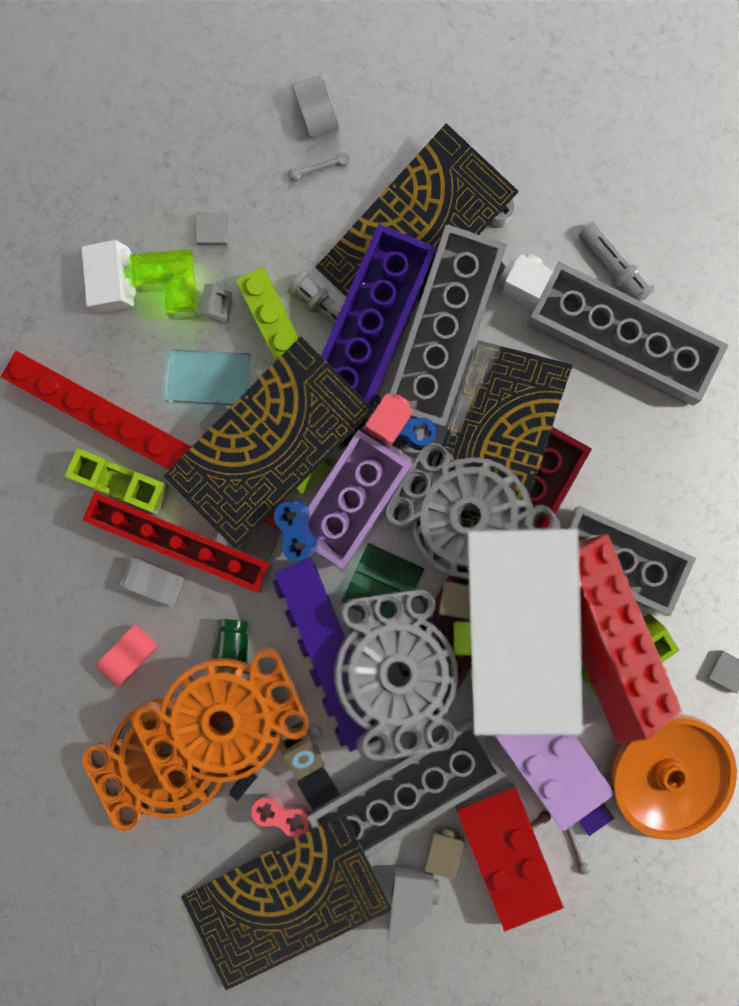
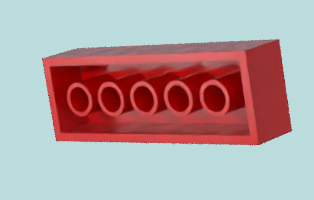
M608 534L578 542L581 660L616 742L624 743L646 740L682 712V709L666 674V669L655 648L654 641L641 615V610L630 589L628 579L619 563L615 549L611 544Z

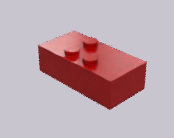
M514 783L455 806L504 932L564 908Z

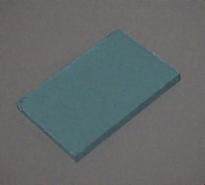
M171 349L165 401L170 403L232 406L248 390L251 354Z

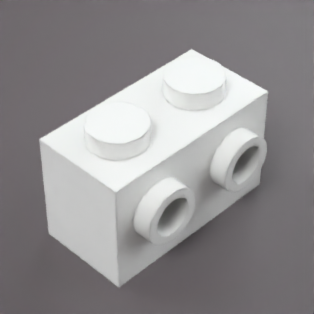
M117 240L81 246L87 307L99 313L134 307L133 297L136 295V287L131 279L130 267L133 265V257L129 247Z
M519 254L515 262L509 260L501 275L499 283L504 285L501 295L534 310L554 270L544 266V262L535 255L527 254L524 256Z

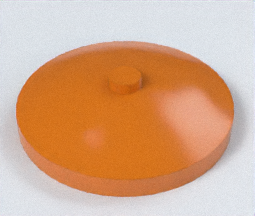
M682 714L675 716L646 740L624 742L617 752L611 772V789L615 794L613 798L619 811L634 828L650 837L662 840L687 838L711 826L729 805L737 781L735 756L724 736L707 722Z

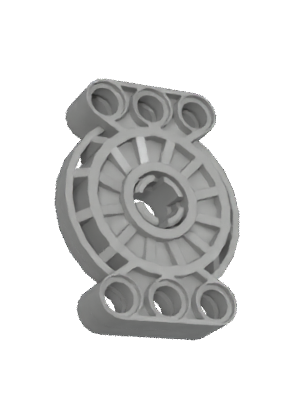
M430 443L421 450L386 507L387 519L392 524L404 531L412 530L417 547L426 560L440 571L455 578L470 580V573L462 571L464 569L469 570L468 532L537 530V521L546 516L550 517V524L544 530H560V522L557 516L547 507L536 506L533 508L527 489L518 477L505 466L489 459L474 457L455 461L453 456L442 445L437 443ZM443 454L442 463L432 467L431 462L433 458ZM494 469L505 473L508 477L502 479L494 473ZM421 481H426L425 490L422 493L415 494L416 485ZM516 485L520 489L524 500H520L515 493ZM409 507L408 517L403 521H399V512ZM472 510H480V522L472 528H465L464 518L461 516V513L463 511L468 513ZM422 537L425 538L426 542L430 546L429 551L427 550ZM442 558L450 563V569L439 564L437 560Z
M424 590L354 599L344 603L339 608L337 615L339 624L344 629L351 631V633L345 638L337 653L334 665V686L338 700L347 715L358 726L366 729L359 736L357 749L359 754L367 760H385L445 750L455 741L456 732L454 727L441 718L449 709L455 696L458 683L457 663L453 649L445 636L433 624L426 621L435 609V602L431 594ZM413 598H418L423 602L424 609L421 614H416L411 609ZM382 602H386L392 607L393 614L390 619H385L380 615L379 606ZM351 606L358 608L361 612V620L358 624H354L348 619L347 611ZM356 635L361 636L359 640L355 638ZM350 646L351 650L346 658L345 665H342L345 652ZM392 663H397L404 670H408V676L405 677L403 684L399 687L391 685L387 679V669ZM342 673H344V685L347 693H344L342 686ZM348 700H350L353 706L361 713L360 717L353 711ZM370 720L374 722L372 725L368 724ZM435 726L441 727L444 732V738L439 744L434 743L431 738V732ZM404 731H408L413 738V743L408 749L402 748L399 742L400 735ZM373 736L378 737L381 741V749L375 755L371 754L367 748L368 740Z

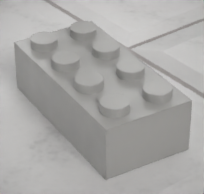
M581 506L574 508L566 529L578 530V542L608 534L622 570L628 579L636 603L663 616H671L696 557Z

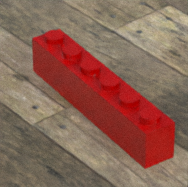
M97 492L93 493L82 520L256 593H261L272 567L270 563Z

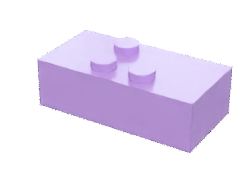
M364 426L358 429L308 507L310 513L308 527L317 539L318 547L316 552L342 569L349 564L415 461L395 446L391 445L389 448L363 431Z
M574 734L495 735L563 832L615 795Z

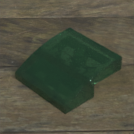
M368 543L341 600V604L359 598L415 591L425 568ZM386 602L380 604V615L385 619H390L393 614L391 605ZM353 606L349 607V608H352V609H354V610L360 612V610H359L358 608H356V607H353Z

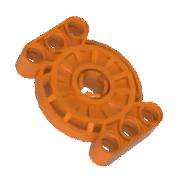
M264 647L259 649L253 656L252 666L245 662L228 658L210 659L195 664L174 681L162 705L151 701L142 704L134 716L133 725L163 788L170 794L177 795L188 789L192 775L212 782H233L253 774L262 768L272 757L279 744L281 734L289 739H298L305 735L308 730V714L281 656L275 649ZM267 656L275 661L276 666L271 671H263L258 666V660ZM216 666H230V667L237 668V670H233V669H229V668H219V669H217ZM208 668V671L202 672L194 678L190 676L198 670ZM243 670L250 673V676L243 673ZM183 682L184 687L178 698L171 697L174 690ZM279 685L286 687L289 691L288 697L283 700L274 698L271 693L274 687ZM226 711L232 716L234 723L228 732L225 729H218L214 725L210 726V716L214 712ZM152 712L156 715L158 723L152 726L146 725L142 721L141 714ZM290 715H298L303 720V723L298 728H290L286 725L285 719ZM166 741L170 744L172 751L168 754H161L156 750L155 743ZM272 743L269 750L260 758L259 755L263 752L266 744ZM250 763L253 764V765H251L250 767H248V768H246V769H243V770H240V771L235 772L236 770H239V769H242V768L246 767V766L249 765ZM180 770L184 773L186 780L180 783L174 782L169 777V772Z
M157 698L151 702H157L162 705L165 698ZM140 706L128 713L118 725L111 739V745L102 742L97 743L85 750L82 757L83 766L111 823L120 831L132 830L141 822L144 814L169 819L181 818L195 813L208 804L223 785V782H217L215 789L209 795L206 789L212 781L202 780L192 775L190 785L186 791L177 795L167 792L163 788L134 729L133 719ZM226 711L214 712L210 716L209 722L210 726L214 725L216 728H218L221 720H228L232 725L234 723L232 716ZM152 712L141 717L146 725L152 726L158 723L156 715ZM131 721L132 726L127 730L124 737H120L125 726ZM166 741L155 743L156 750L159 753L162 747H171ZM95 750H100L105 754L106 763L104 766H98L94 763L92 756ZM250 763V764L247 765L246 767H244V768H242V769H239V770H236L235 772L240 771V770H243V769H246V768L250 767L252 764ZM180 770L169 772V777L174 782L180 783L186 780L184 773ZM112 778L120 783L119 794H112L107 790L106 783L108 779ZM196 798L201 800L196 806L185 809V805L191 803ZM122 807H129L133 810L135 815L133 822H126L121 818L120 811ZM157 808H174L175 811L166 812L157 810Z

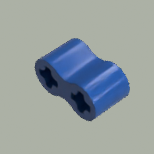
M409 418L396 439L406 442L414 450H422L426 445L433 442L436 437V428L433 422L427 418ZM418 428H423L424 435L428 436L424 437L422 441L417 439V433H415Z
M300 500L284 502L274 512L275 523L283 533L282 552L288 560L293 562H300L311 557L318 547L317 539L308 527L310 516L308 506ZM296 511L297 517L288 519L287 513ZM295 543H304L305 549H296Z

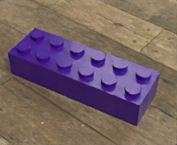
M378 224L321 354L328 364L371 407L437 253V247L382 224ZM366 419L359 426L363 427Z
M308 558L275 572L277 580L272 581L279 599L285 598L289 609L285 610V615L291 628L297 627L302 637L297 640L303 657L309 656L314 667L309 670L316 688L322 686L326 697L322 699L328 717L335 716L338 726L335 727L334 731L341 747L347 745L349 752L357 749L359 736L366 729L358 726L347 715L338 700L334 686V665L337 653L346 637L314 560ZM350 646L345 652L342 665H345L346 658L351 650ZM342 673V686L344 693H347L344 685V673ZM348 700L353 711L360 717L361 713L353 706L352 702ZM371 720L368 722V724H370V725H372V724L374 723V722L371 721ZM373 736L368 740L367 745L380 739Z

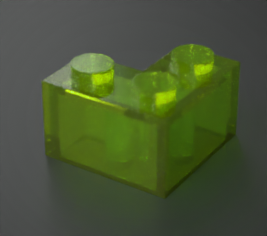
M192 249L130 254L132 285L138 293L164 291L165 311L170 320L201 318V314H198L200 293L197 257Z

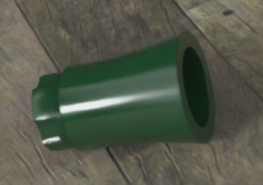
M217 619V632H214L211 659L228 658L248 664L249 634H246L248 629L247 621ZM216 666L217 669H219V668H229V669L237 670V668L230 667V666Z

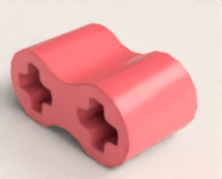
M135 624L99 660L95 668L118 689L159 646Z
M262 795L257 798L252 806L251 815L256 824L263 827L277 826L289 837L297 838L305 834L310 826L307 818L309 811L301 805H285L274 795ZM266 803L271 804V811L275 812V814L270 813L268 817L262 816L263 810L259 807H264ZM295 814H299L301 816L300 821L305 825L299 824L297 828H293L291 826L292 821L288 818H294Z

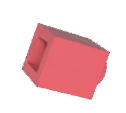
M386 393L366 423L363 431L390 448L413 413V410L409 408L410 403L397 394H394L392 397Z

